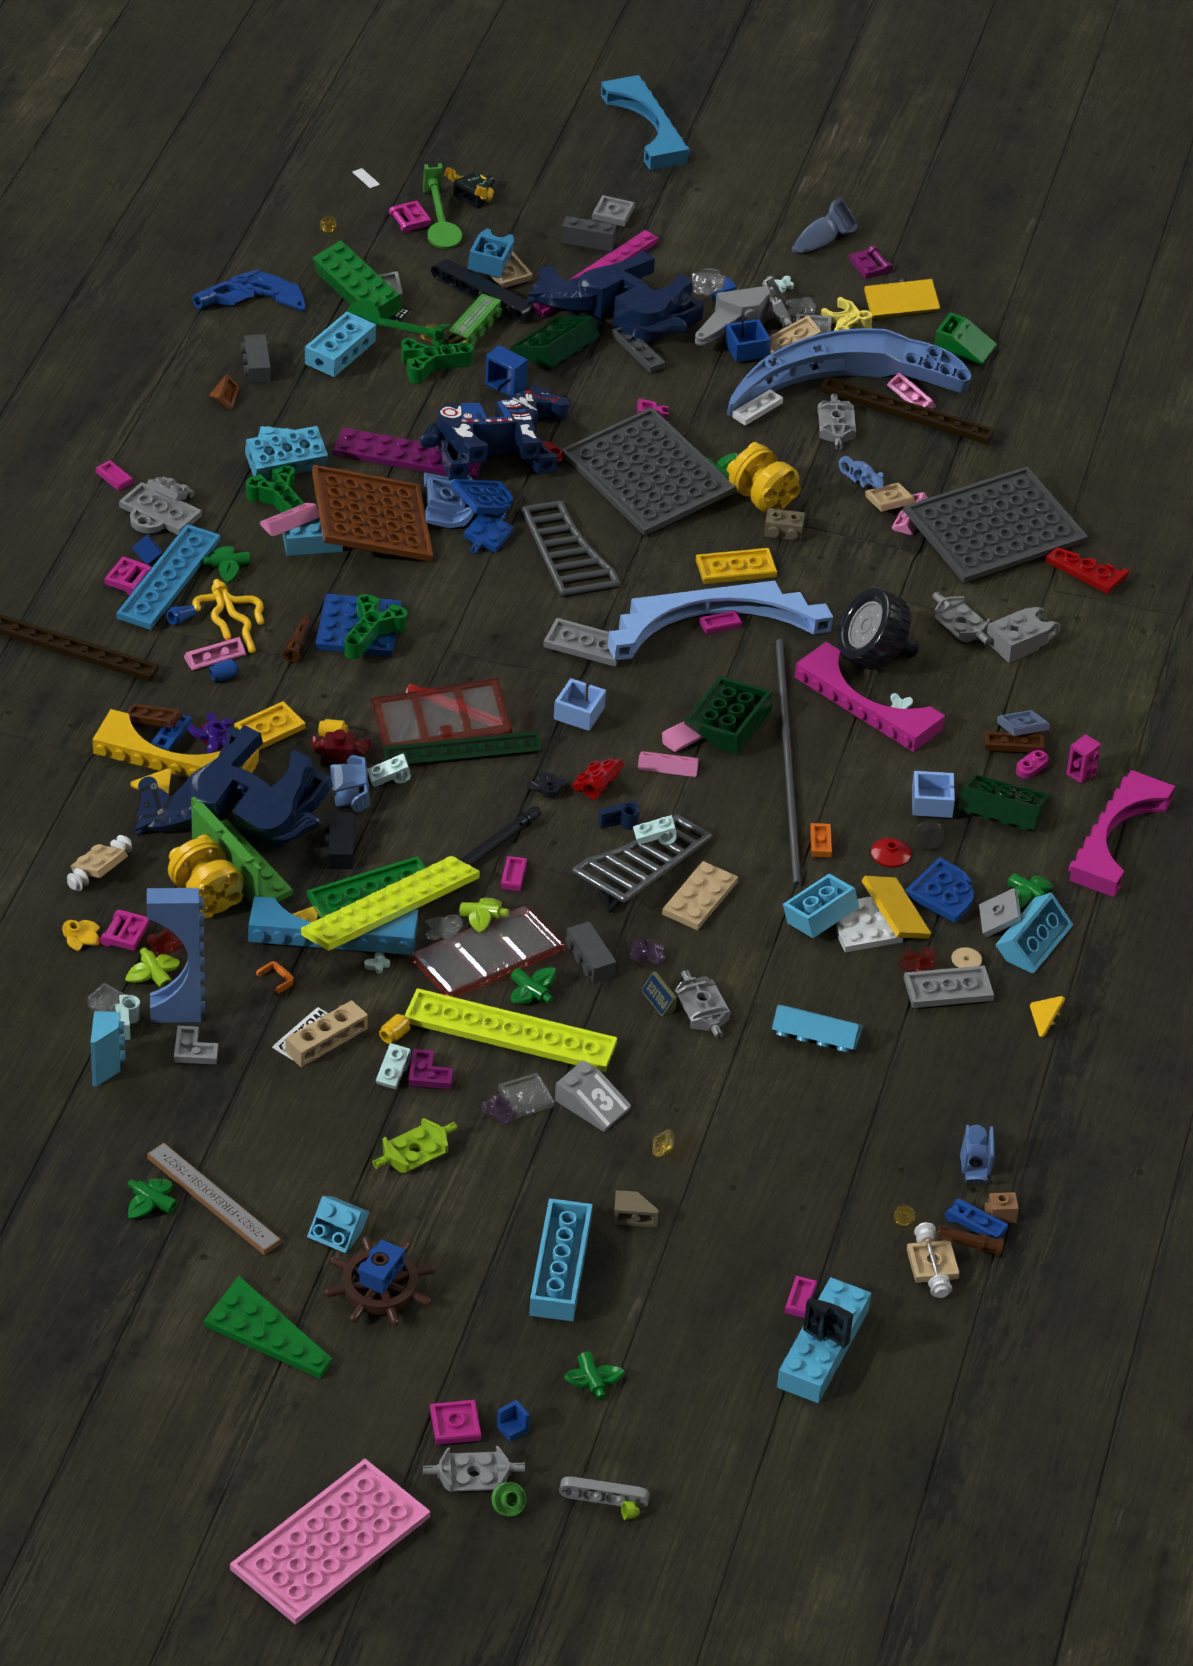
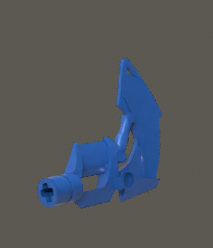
M261 269L231 277L230 281H224L194 294L192 297L193 304L197 309H202L214 303L235 305L234 303L248 297L252 298L255 294L271 296L278 303L300 311L305 310L304 298L298 284L290 283L280 277L261 272ZM224 290L229 291V292L224 293V294H220V293H219V292H222V291H224Z

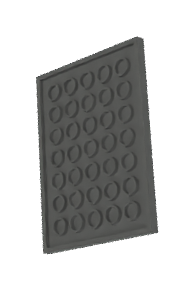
M652 407L561 449L564 458L644 536L736 492V486L730 483L714 465Z
M1028 466L904 507L906 515L963 583L1049 555L1057 547L1067 549L1085 543L1088 539L1085 532Z

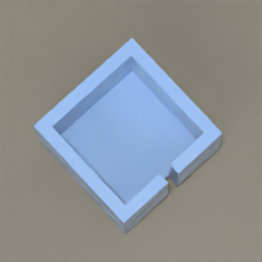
M570 678L555 700L554 719L590 731L605 708L606 690L590 685L588 688V701H586V683Z
M914 771L912 815L952 818L955 801L954 773Z

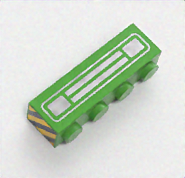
M481 294L449 329L448 344L470 343L474 346L479 337H482L488 327H491L493 322L501 316V300Z

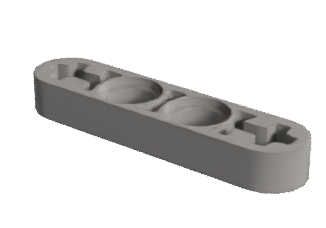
M570 1476L562 1478L559 1493L565 1498L621 1506L623 1501H633L638 1504L639 1509H644L648 1506L650 1497L649 1491L642 1487Z

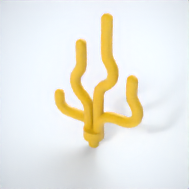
M215 579L211 587L213 594L195 597L192 605L195 607L196 612L201 610L200 603L216 601L217 606L211 612V619L220 627L224 639L230 640L229 628L226 622L218 616L224 606H226L229 615L244 624L242 629L244 641L248 651L254 653L256 648L250 635L251 621L245 615L238 613L233 604H255V619L258 625H263L265 622L262 615L264 609L263 602L255 596H233L229 594L224 582Z

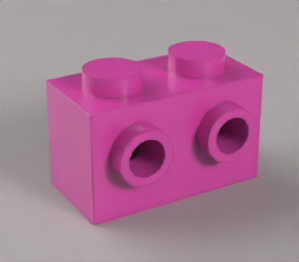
M1086 734L1073 743L1070 747L1066 774L1081 784L1088 778L1093 777L1098 771L1097 764L1100 757L1101 744Z

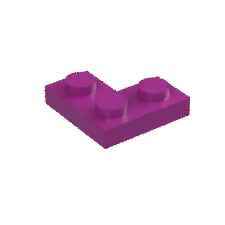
M413 1049L408 1086L451 1089L453 1068L433 1066L434 1051Z

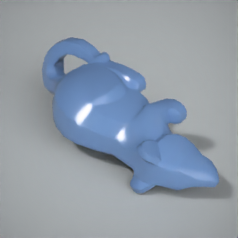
M844 456L839 460L841 472L850 477L852 481H860L862 487L872 485L878 489L883 488V473L879 472L876 474L868 463L853 461L848 456ZM845 463L849 465V472L845 468Z

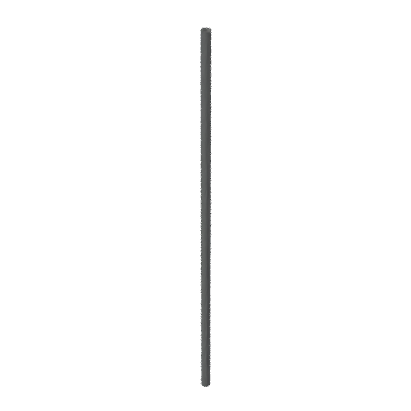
M777 639L776 655L793 885L800 886L801 874L783 640Z

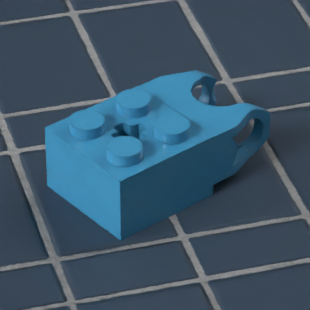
M487 228L477 236L470 250L467 269L501 278L512 256L514 235L509 234L506 237H497L491 233V229Z

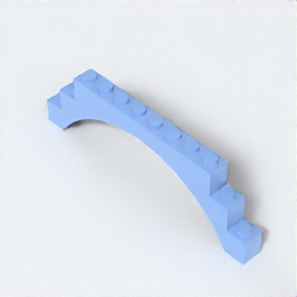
M776 581L631 599L630 614L620 615L619 630L609 631L608 648L614 660L633 658L641 644L654 632L673 622L703 614L736 611V613L770 617L790 623L813 635L831 632L833 615L826 603L808 606L801 592L782 594Z

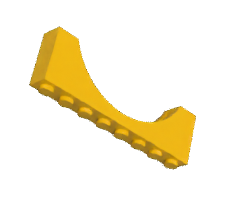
M110 709L93 738V754L159 771L169 768L171 769V774L189 778L191 774L215 760L220 753L219 751L209 754L188 755L158 748L144 740L135 731L128 713ZM259 748L243 764V770L253 773L259 762Z

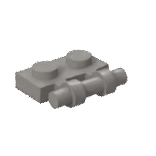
M164 476L162 478L148 479L146 485L174 500H186L187 496L193 497L195 493L189 486L181 485L175 479Z

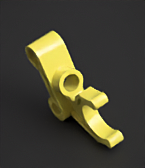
M843 297L837 299V307L845 309L844 311L832 312L826 308L821 309L822 316H832L831 323H837L834 331L872 328V313L867 310L859 311L852 301L846 300Z

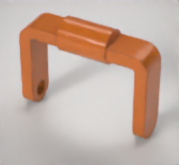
M275 961L266 964L256 971V975L260 977L274 969L287 980L276 987L275 992L278 994L294 983L290 972Z

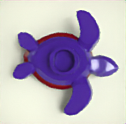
M208 712L206 717L209 721L204 723L201 729L189 724L187 729L193 736L203 740L207 746V754L215 753L224 747L227 740V730L233 724V719L225 718L222 722L217 721L216 715Z

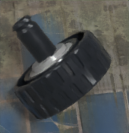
M871 588L859 594L846 609L839 625L837 644L842 656L867 670H878L887 666L899 653L907 657H914L918 653L920 646L917 640L908 636L911 627L909 606L903 599L881 588Z

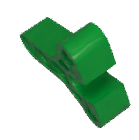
M406 338L401 341V360L403 365H406L409 381L414 384L423 383L425 377L435 370L467 367L473 364L474 347L470 343L431 347L419 343L412 338Z
M284 465L272 469V482L267 481L261 474L253 476L246 481V498L251 502L259 501L274 505L281 513L304 504L301 498L292 490L295 486V469L292 466Z
M368 594L359 595L357 597L356 613L360 620L345 637V656L349 659H358L378 636L392 632H404L407 629V610L391 604L386 611L380 612L379 598Z

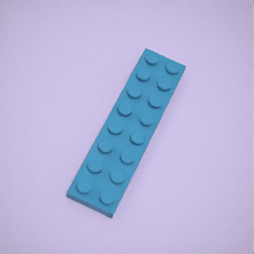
M186 524L117 611V619L151 630L203 564V558L208 557L220 542V535Z

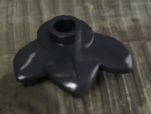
M544 772L539 774L537 781L528 782L527 786L533 791H541L546 798H555L559 795L561 788L567 785V780L564 777L556 778L554 774Z

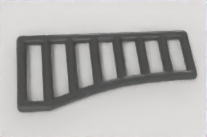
M562 500L528 505L521 508L561 596L616 588L621 585L615 569L583 538ZM556 508L560 511V513L532 517L531 512ZM564 520L566 523L565 525L538 529L536 524ZM571 531L573 536L544 541L541 537ZM579 543L581 546L555 552H548L547 550L548 547ZM588 554L591 557L589 559L554 564L552 561L553 559ZM593 565H600L603 568L565 576H559L557 572ZM610 576L612 580L565 588L563 583Z
M675 814L672 816L674 825L678 823L701 836L698 840H695L676 829L677 839L689 845L685 849L675 843L664 845L659 842V839L653 840L676 853L675 857H670L648 843L638 845L637 840H634L616 849L586 858L576 865L572 872L616 899L626 903L710 841L713 835L682 816ZM640 848L665 862V864L660 867L633 850ZM623 854L653 871V873L648 876L617 858V856ZM606 860L641 880V882L636 885L599 862ZM587 867H591L629 889V891L624 894L584 870Z

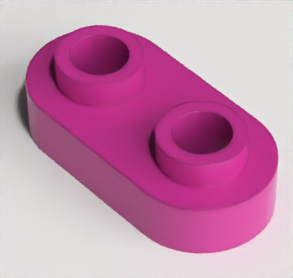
M1041 750L1032 751L1017 763L1016 774L1024 779L1034 777L1047 767L1048 755Z

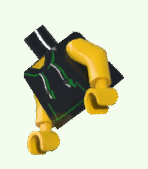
M449 167L446 168L444 176L454 182V196L476 209L485 202H491L494 194L493 184L495 182L492 175L484 177L477 172H473L466 176H459L455 174V170Z

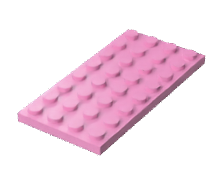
M364 1459L231 1562L230 1570L296 1625L429 1519L431 1511L367 1459Z

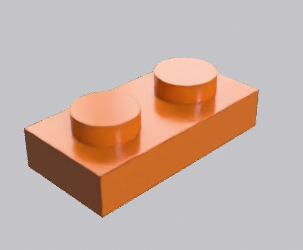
M811 823V857L831 858V824Z

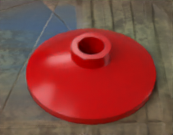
M883 838L873 844L871 855L878 864L894 868L903 866L910 860L911 850L905 842L899 839Z

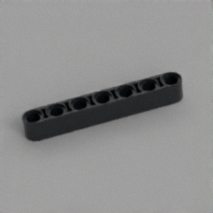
M444 258L431 267V273L435 279L475 300L481 294L501 300V314L518 323H523L536 312L534 305L528 304L527 300L450 259Z

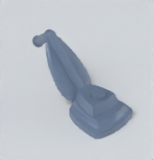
M841 197L831 203L829 213L825 217L815 220L802 232L795 245L791 248L794 254L819 249L832 242L838 232L847 235L858 228L851 211Z

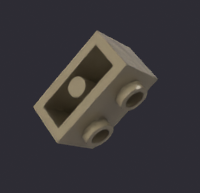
M768 508L764 536L801 541L805 513Z

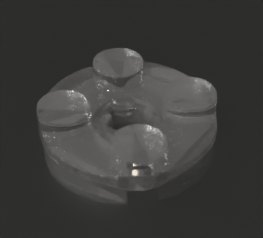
M703 268L697 274L694 272L691 280L693 281L694 293L698 295H711L713 292L719 291L724 288L726 276L724 275L723 277L719 270L713 268Z

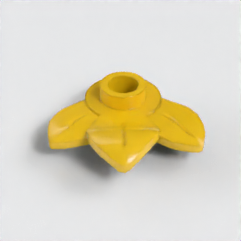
M67 920L64 922L62 931L67 938V944L72 949L79 951L83 944L99 946V936L96 932L100 927L95 922L89 920L79 922Z

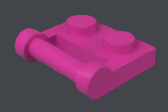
M418 201L393 206L389 209V214L396 219L404 234L410 233L411 230L431 225L430 217ZM401 213H404L410 222H406Z
M122 557L105 577V584L131 595L152 567ZM137 571L140 572L136 579L132 583H129V580L133 577V575Z
M116 910L112 923L106 933H103L100 938V943L104 946L114 945L135 951L150 924V920L142 915ZM125 921L117 936L114 935L119 925Z

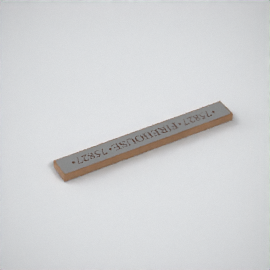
M165 1143L147 1153V1159L264 1256L281 1244V1239Z

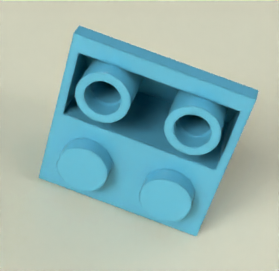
M322 1196L307 1237L347 1253L361 1235L370 1212L333 1196Z

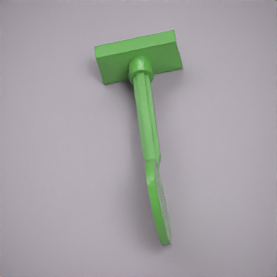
M438 163V167L429 168L428 164H424L423 192L424 194L432 193L438 223L432 225L428 230V240L433 246L440 249L454 248L461 242L462 232L455 224L445 221L440 198L442 164Z

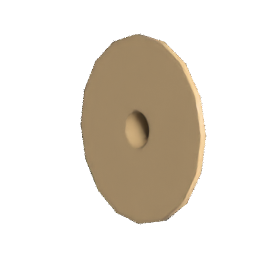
M971 948L956 949L951 956L952 962L958 968L980 966L982 962L979 952Z

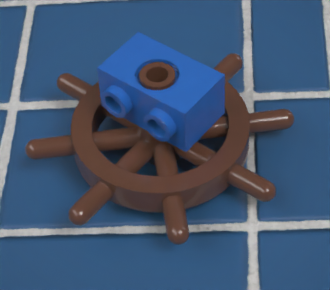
M363 1237L364 1251L353 1256L348 1262L334 1256L329 1260L331 1265L343 1270L342 1285L326 1289L324 1295L326 1297H333L345 1294L347 1300L355 1307V1310L349 1317L352 1323H356L364 1312L374 1315L387 1314L391 1325L395 1327L399 1325L396 1312L405 1308L412 1300L425 1306H429L432 1303L429 1297L417 1293L418 1277L434 1274L436 1267L430 1265L416 1268L413 1261L405 1255L411 1246L408 1240L403 1241L400 1247L381 1239L378 1245L373 1247L370 1238ZM354 1275L359 1277V1282L352 1283ZM409 1279L407 1287L395 1283ZM370 1288L365 1296L358 1292ZM389 1290H390V1291H393V1292H395V1293H397V1294H399V1295H397V1296L391 1298V1297H390V1294H389ZM378 1294L381 1295L382 1300H374L373 1298Z

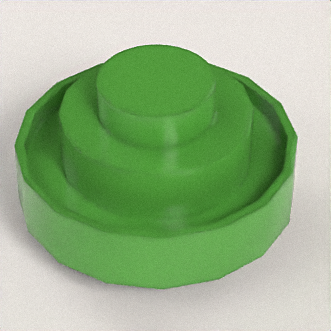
M513 1482L499 1484L494 1489L491 1497L493 1508L498 1514L507 1517L519 1514L526 1503V1494L523 1488Z

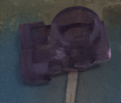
M648 939L633 940L631 944L632 950L630 951V956L633 960L642 963L645 959H648L657 965L663 963V945L655 942L652 943Z
M499 1094L494 1095L490 1101H484L480 1106L481 1111L486 1115L494 1116L503 1124L516 1117V1112L511 1108L510 1100Z

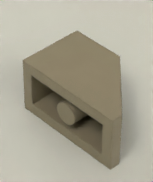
M616 1190L613 1224L657 1227L658 1209L638 1192Z

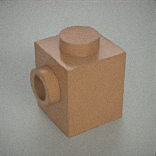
M990 1193L988 1202H985V1212L1005 1223H1016L1019 1210L1016 1193Z

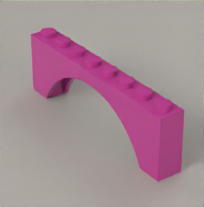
M825 642L796 663V679L912 752H915L943 730L945 715L931 706L916 709L894 708L875 703L854 691L846 683L839 669L841 651L828 642Z
M1133 770L1129 772L1127 777L1124 776L1120 789L1116 788L1113 800L1108 801L1106 811L1100 814L1098 824H1094L1091 836L1086 837L1083 849L1079 848L1076 860L1071 861L1068 872H1071L1069 881L1115 897L1122 885L1124 870L1110 855L1106 843L1108 835L1118 824L1130 817L1149 812H1166L1172 802L1175 786Z

